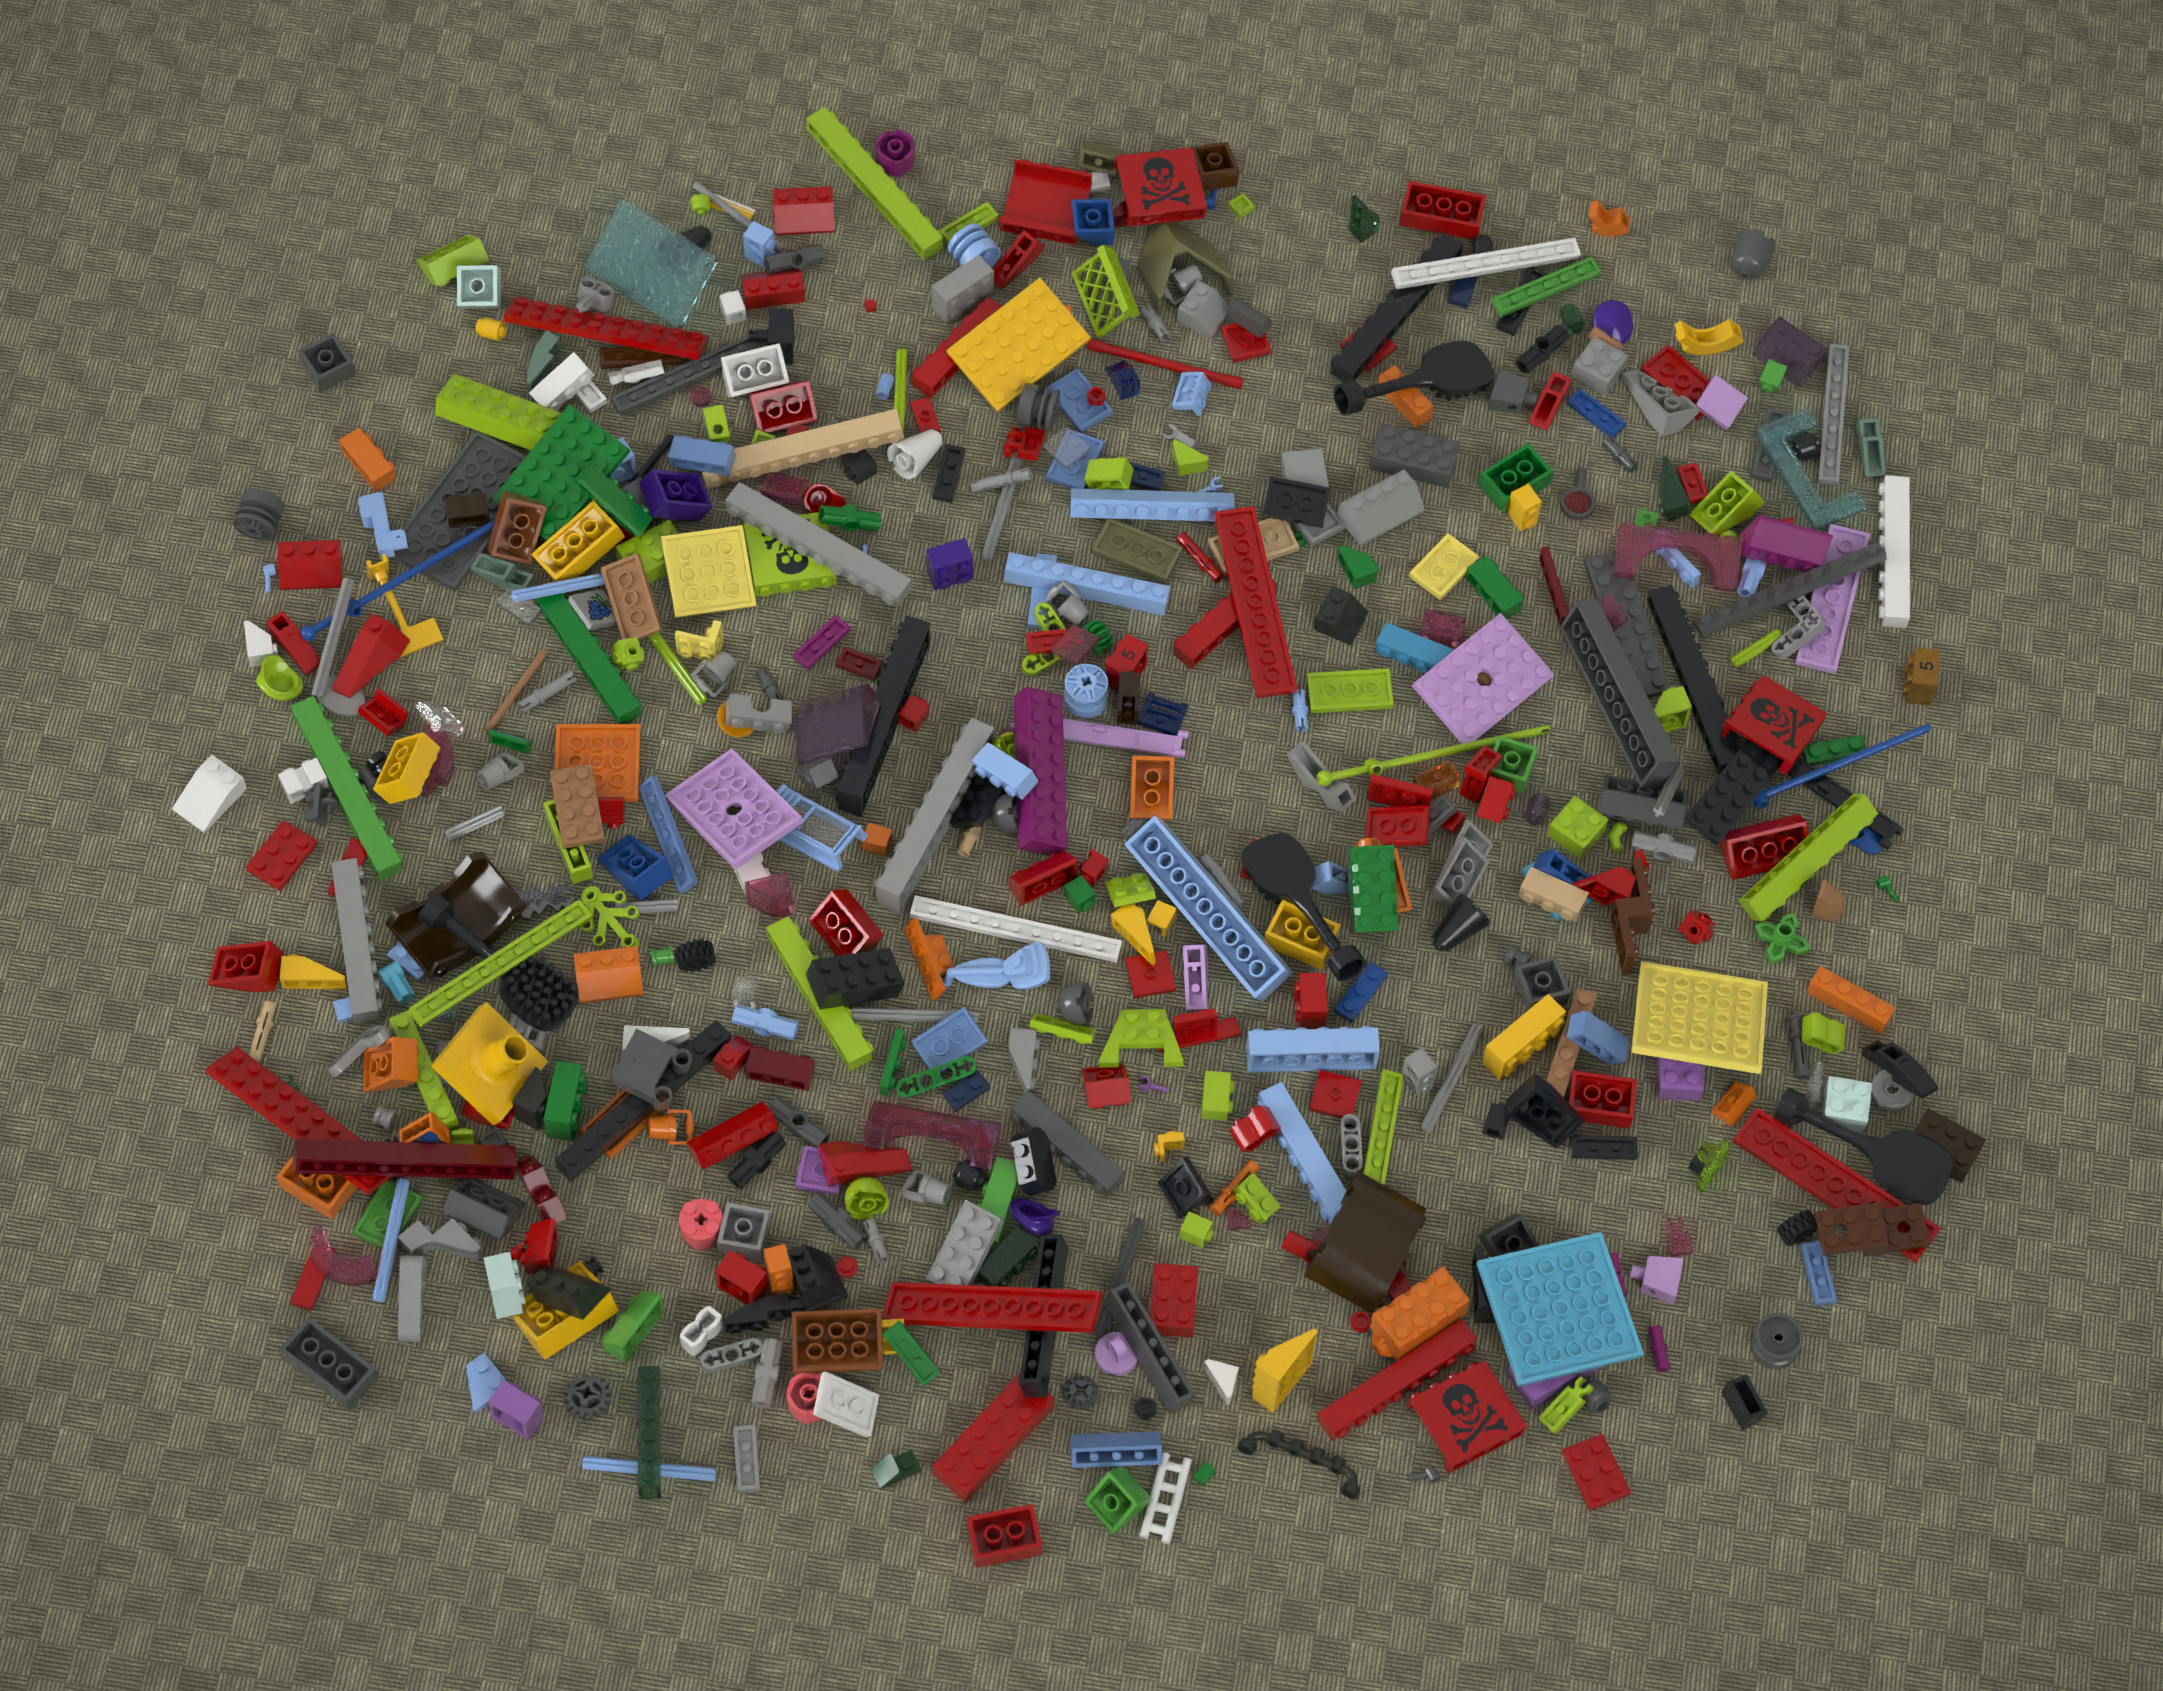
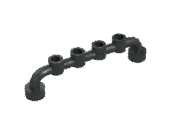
M1273 1429L1270 1434L1264 1431H1254L1247 1438L1240 1439L1237 1449L1243 1454L1253 1455L1257 1448L1255 1441L1263 1440L1273 1448H1282L1292 1456H1301L1308 1459L1313 1465H1322L1329 1468L1334 1474L1347 1476L1349 1482H1344L1340 1491L1341 1494L1349 1499H1357L1360 1487L1357 1486V1474L1354 1470L1345 1466L1346 1460L1340 1456H1334L1332 1460L1324 1457L1325 1451L1319 1447H1313L1312 1451L1303 1448L1305 1443L1302 1440L1293 1438L1291 1442L1283 1439L1284 1434L1276 1429Z

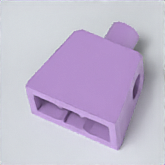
M1648 1256L1645 1267L1632 1265L1630 1278L1642 1280L1640 1289L1642 1293L1674 1305L1683 1258Z

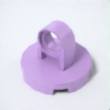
M1122 1332L1106 1334L1098 1341L1095 1347V1361L1098 1367L1106 1374L1123 1376L1130 1373L1136 1367L1138 1359Z

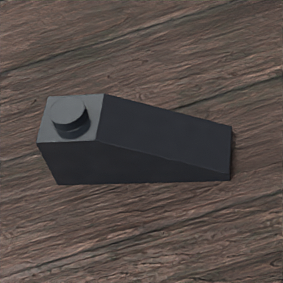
M865 449L856 453L842 455L845 468L844 473L856 485L861 484L877 473V463Z

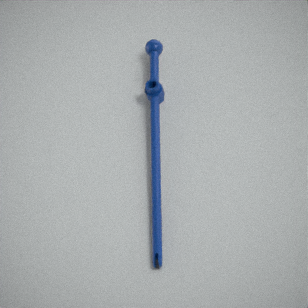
M495 519L360 599L350 598L345 616L359 617L363 612L362 606L490 532L493 529ZM333 614L314 626H304L300 632L302 638L305 641H313L318 632L330 626Z
M1925 724L1766 790L1762 789L1751 804L1757 806L1758 809H1763L1769 804L1768 797L1931 731V725Z

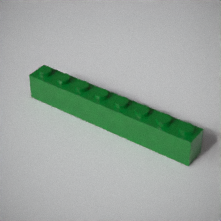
M566 592L535 598V605L617 724H627L640 717L642 707L638 696H633L629 683L621 679L618 667L616 665L612 666L607 651L605 649L601 650L599 647L600 643L595 634H590L584 622L567 601Z

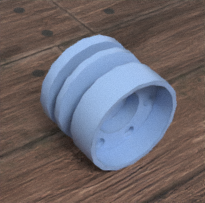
M976 223L967 225L958 231L948 245L949 253L957 262H960V266L980 255L992 268L1001 255L1000 248L989 238V235L981 225Z
M1079 664L1073 667L1065 678L1064 702L1066 708L1074 716L1083 719L1100 715L1105 709L1108 700V678L1105 672L1092 664Z

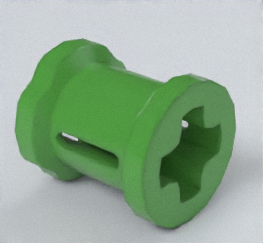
M672 945L666 949H650L653 968L665 963L675 964Z

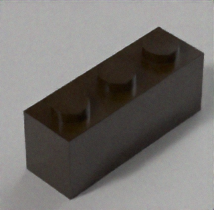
M1134 671L1120 672L1117 724L1138 725L1141 673Z

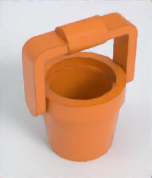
M667 1110L665 1115L649 1116L647 1118L648 1139L667 1140V1145H687V1141H675V1113H686L685 1134H687V1141L692 1139V1134H694V1120H692L691 1111Z

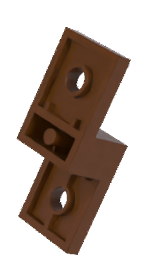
M1634 858L1632 860L1629 871L1636 876L1631 891L1632 897L1615 899L1611 914V923L1622 975L1631 974L1632 967L1635 966V957H1638L1637 944H1633L1632 938L1636 934L1648 933L1649 927L1653 923L1652 916H1655L1654 903H1650L1649 898L1651 897L1650 884L1646 883L1645 879L1647 878L1646 865L1642 864L1641 858Z
M1880 1202L1816 1211L1814 1213L1822 1256L1863 1250V1255L1866 1257L1930 1246L1921 1203L1882 1209ZM1905 1223L1909 1226L1910 1231L1901 1233L1898 1231L1897 1226ZM1836 1226H1843L1846 1228L1847 1233L1839 1236L1835 1233L1834 1228Z

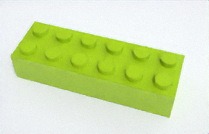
M457 374L452 375L436 397V416L529 450L535 447L562 414L556 410Z

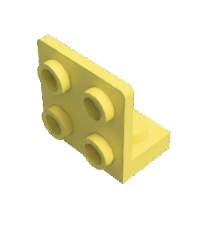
M713 620L712 626L707 628L706 637L676 631L677 654L684 658L692 657L701 661L707 659L709 662L721 652L724 643L722 622Z

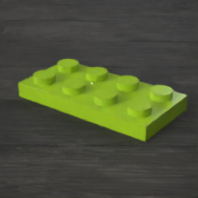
M1390 668L1307 673L1310 713L1393 709L1394 707Z

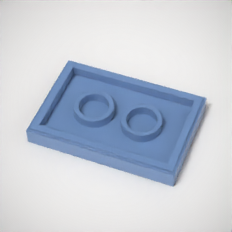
M1078 368L1047 386L1050 388V397L1054 389L1060 390V410L1080 433L1113 414V409L1106 401L1100 406L1088 403L1087 393L1093 386Z
M1067 429L1047 472L1046 481L1069 489H1085L1087 483L1084 479L1089 460L1100 458L1105 447V441Z
M962 1007L911 1040L910 1043L926 1067L931 1069L955 1059L969 1056L986 1045L988 1040L966 1008ZM948 1067L943 1068V1069L941 1070V1073L944 1072V1071H946V1070L949 1069V1068H948Z

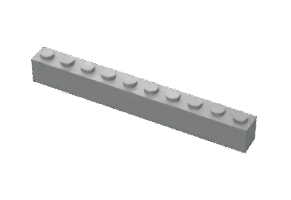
M740 482L725 500L726 510L733 517L743 519L749 526L757 527L765 535L773 536L785 546L789 545L796 549L800 555L812 558L818 565L830 568L834 574L842 575L850 583L863 587L871 595L879 596L889 605L893 604L899 607L912 590V579Z

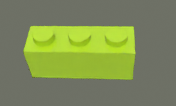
M467 234L416 261L431 284L442 287L450 283V279L457 278V266H484V262L488 261L489 258L480 238Z

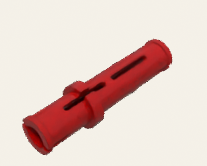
M1184 532L1177 537L1176 542L1184 548L1199 565V569L1202 572H1206L1214 583H1218L1224 578L1225 574L1214 564V560L1211 557H1207L1187 533Z

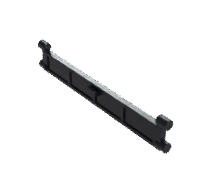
M1799 757L1787 774L1795 778L1816 768ZM1826 775L1803 783L1804 786L1836 808H1839L1853 795V793ZM1876 809L1879 814L1873 818V822L1866 826V828L1881 837L1879 845L1889 850L1892 846L1889 840L1895 833L1901 836L1904 829Z

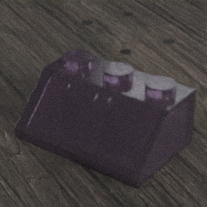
M1779 316L1767 329L1752 355L1765 364L1770 359L1787 366L1785 378L1801 388L1824 363L1828 349Z

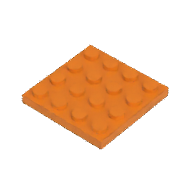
M556 724L555 770L591 764L597 797H625V802H638L640 724Z

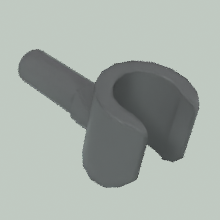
M1430 1467L1421 1473L1407 1475L1408 1481L1426 1477L1429 1483L1440 1480V1475L1434 1467Z

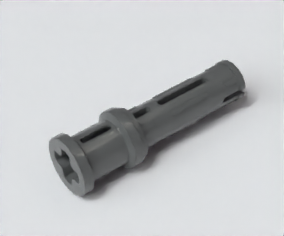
M1801 1013L1788 1015L1787 1022L1790 1025L1789 1039L1793 1042L1796 1078L1807 1079L1810 1077L1806 1044L1802 1042V1021L1806 1015Z

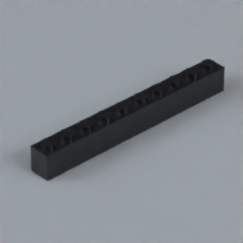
M1443 232L1439 238L1436 237L1433 240L1431 248L1422 253L1417 264L1460 257L1463 243ZM1438 283L1392 289L1388 293L1385 302L1379 303L1374 315L1368 316L1362 329L1358 328L1351 342L1347 341L1342 348V352L1334 356L1331 361V374L1343 382L1355 381Z
M1672 585L1650 590L1647 604L1679 682L1684 687L1691 703V711L1715 770L1719 775L1740 749L1737 743V733L1731 729L1729 734H1726L1724 738L1721 737L1725 730L1722 726L1729 714L1724 712L1722 697L1717 695L1715 680L1710 678L1708 663L1703 661L1701 646L1699 643L1696 644L1693 627L1689 626L1686 610L1682 609L1680 605L1679 593L1674 591Z
M715 1020L683 1048L692 1055L689 1071L684 1074L676 1073L672 1069L671 1063H669L657 1087L666 1086L674 1094L714 1059L723 1045L731 1040V1034ZM678 1058L676 1060L677 1063L680 1065H685L687 1063L686 1059L684 1058ZM633 1094L628 1095L556 1158V1168L572 1182L644 1120L655 1108L651 1103ZM665 1095L656 1097L660 1102H664L667 1099Z

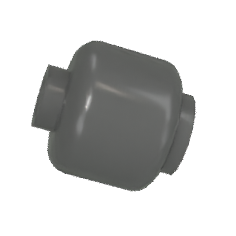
M1587 1380L1582 1384V1389H1585L1589 1384L1594 1389L1590 1394L1582 1397L1586 1401L1583 1406L1591 1413H1601L1609 1407L1611 1394L1601 1381Z

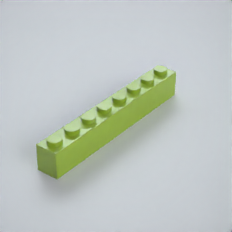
M1854 793L1738 900L1751 920L1765 921L1769 919L1772 912L1784 905L1786 899L1791 894L1798 892L1805 881L1812 879L1819 868L1827 865L1832 856L1841 852L1846 843L1855 839L1859 835V831L1873 822V818L1879 813L1866 794Z
M789 916L766 927L767 938L850 1072L872 1060L873 1046L868 1039L865 1040L863 1038L862 1028L858 1022L854 1023L851 1017L853 1015L847 1005L819 1009L806 977V972L812 960L819 958L817 955L813 956L810 952L811 946L806 938L802 939L799 934L801 931L795 921L792 922Z

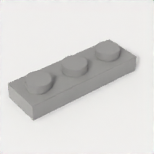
M756 1425L733 1426L738 1493L759 1492L760 1480Z

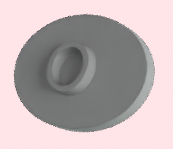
M329 676L323 696L317 697L319 702L322 703L325 709L339 716L353 717L359 715V706L365 703L362 691L360 690L351 698L345 697L331 689L337 676Z

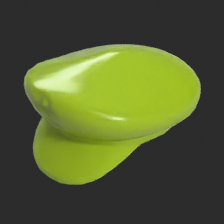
M269 655L264 658L261 664V671L256 677L258 687L269 697L276 700L289 701L297 698L303 691L301 677L280 656Z

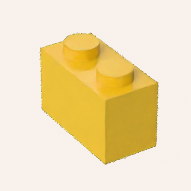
M1527 484L1511 492L1507 514L1520 531L1526 528L1531 529L1538 523L1542 501L1531 486Z

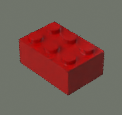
M1154 1263L1150 1318L1160 1335L1193 1338L1198 1266Z
M1033 1504L966 1517V1526L975 1568L1042 1555V1542Z

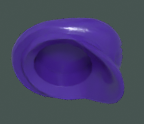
M1617 300L1605 301L1595 309L1593 313V328L1596 325L1622 344L1631 337L1633 319L1629 308L1623 302Z
M1017 1198L1009 1204L1011 1216L1029 1232L1038 1236L1052 1233L1054 1229L1053 1218L1060 1214L1059 1210L1048 1209L1038 1202L1024 1198Z

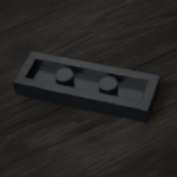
M945 445L932 494L933 500L953 502L966 448Z
M1572 1135V1158L1637 1160V1137Z

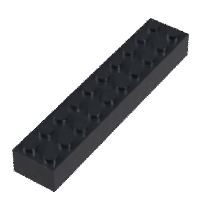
M906 616L904 623L901 622L897 631L899 636L897 640L894 639L892 642L891 656L886 657L884 674H880L878 677V689L876 692H872L870 709H866L864 712V724L862 727L859 726L856 733V738L858 739L856 744L851 745L849 756L851 757L849 762L845 761L843 765L842 779L837 780L835 801H838V810L862 817L899 724V712L909 699L929 648L930 622Z

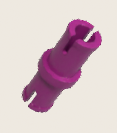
M1651 1326L1648 1328L1652 1345L1650 1350L1654 1354L1657 1372L1668 1371V1369H1671L1667 1355L1668 1345L1664 1342L1662 1326Z

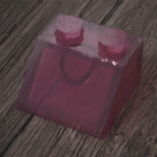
M786 872L745 882L747 905L772 918H784L794 913L793 894Z

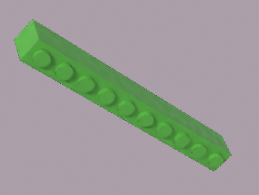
M314 696L290 705L294 720L314 758L318 759L327 777L328 784L336 800H338L356 838L360 841L361 846L365 848L367 859L379 882L402 872L401 863L404 862L400 851H395L393 848L395 846L391 834H386L384 830L386 825L382 817H377V808L373 800L369 802L367 798L369 794L365 785H360L358 781L360 776L356 768H351L349 754L347 751H342L341 746L343 745L338 734H333L332 730L334 727L329 718L325 719L323 715L325 710L322 703H317Z

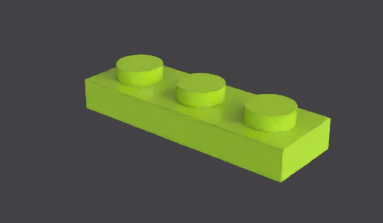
M985 202L939 231L942 233L944 241L949 245L953 236L962 228L974 223L980 224L982 228H985L997 221L999 214L988 202Z
M1036 1012L1031 1018L1029 1026L1039 1033L1049 1032L1055 1034L1058 1038L1074 1039L1080 1044H1092L1097 1029L1072 1024L1068 1021Z

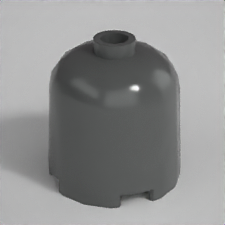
M1745 229L1743 233L1739 231L1737 234L1730 265L1733 271L1742 279L1759 278L1767 270L1776 242L1772 237L1768 239L1763 236V231Z

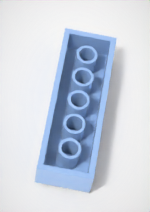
M1344 1026L1339 1029H1329L1328 1027L1307 1029L1301 1027L1295 1030H1286L1284 1028L1264 1030L1258 1028L1248 1031L1246 1046L1247 1072L1377 1069L1380 1052L1378 1028H1372L1371 1026L1350 1028Z

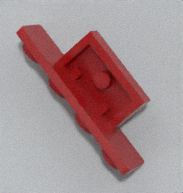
M1215 1008L1173 1016L1172 1030L1179 1048L1241 1035L1237 1018L1231 1017L1217 1020ZM1156 1048L1157 1052H1164V1048Z

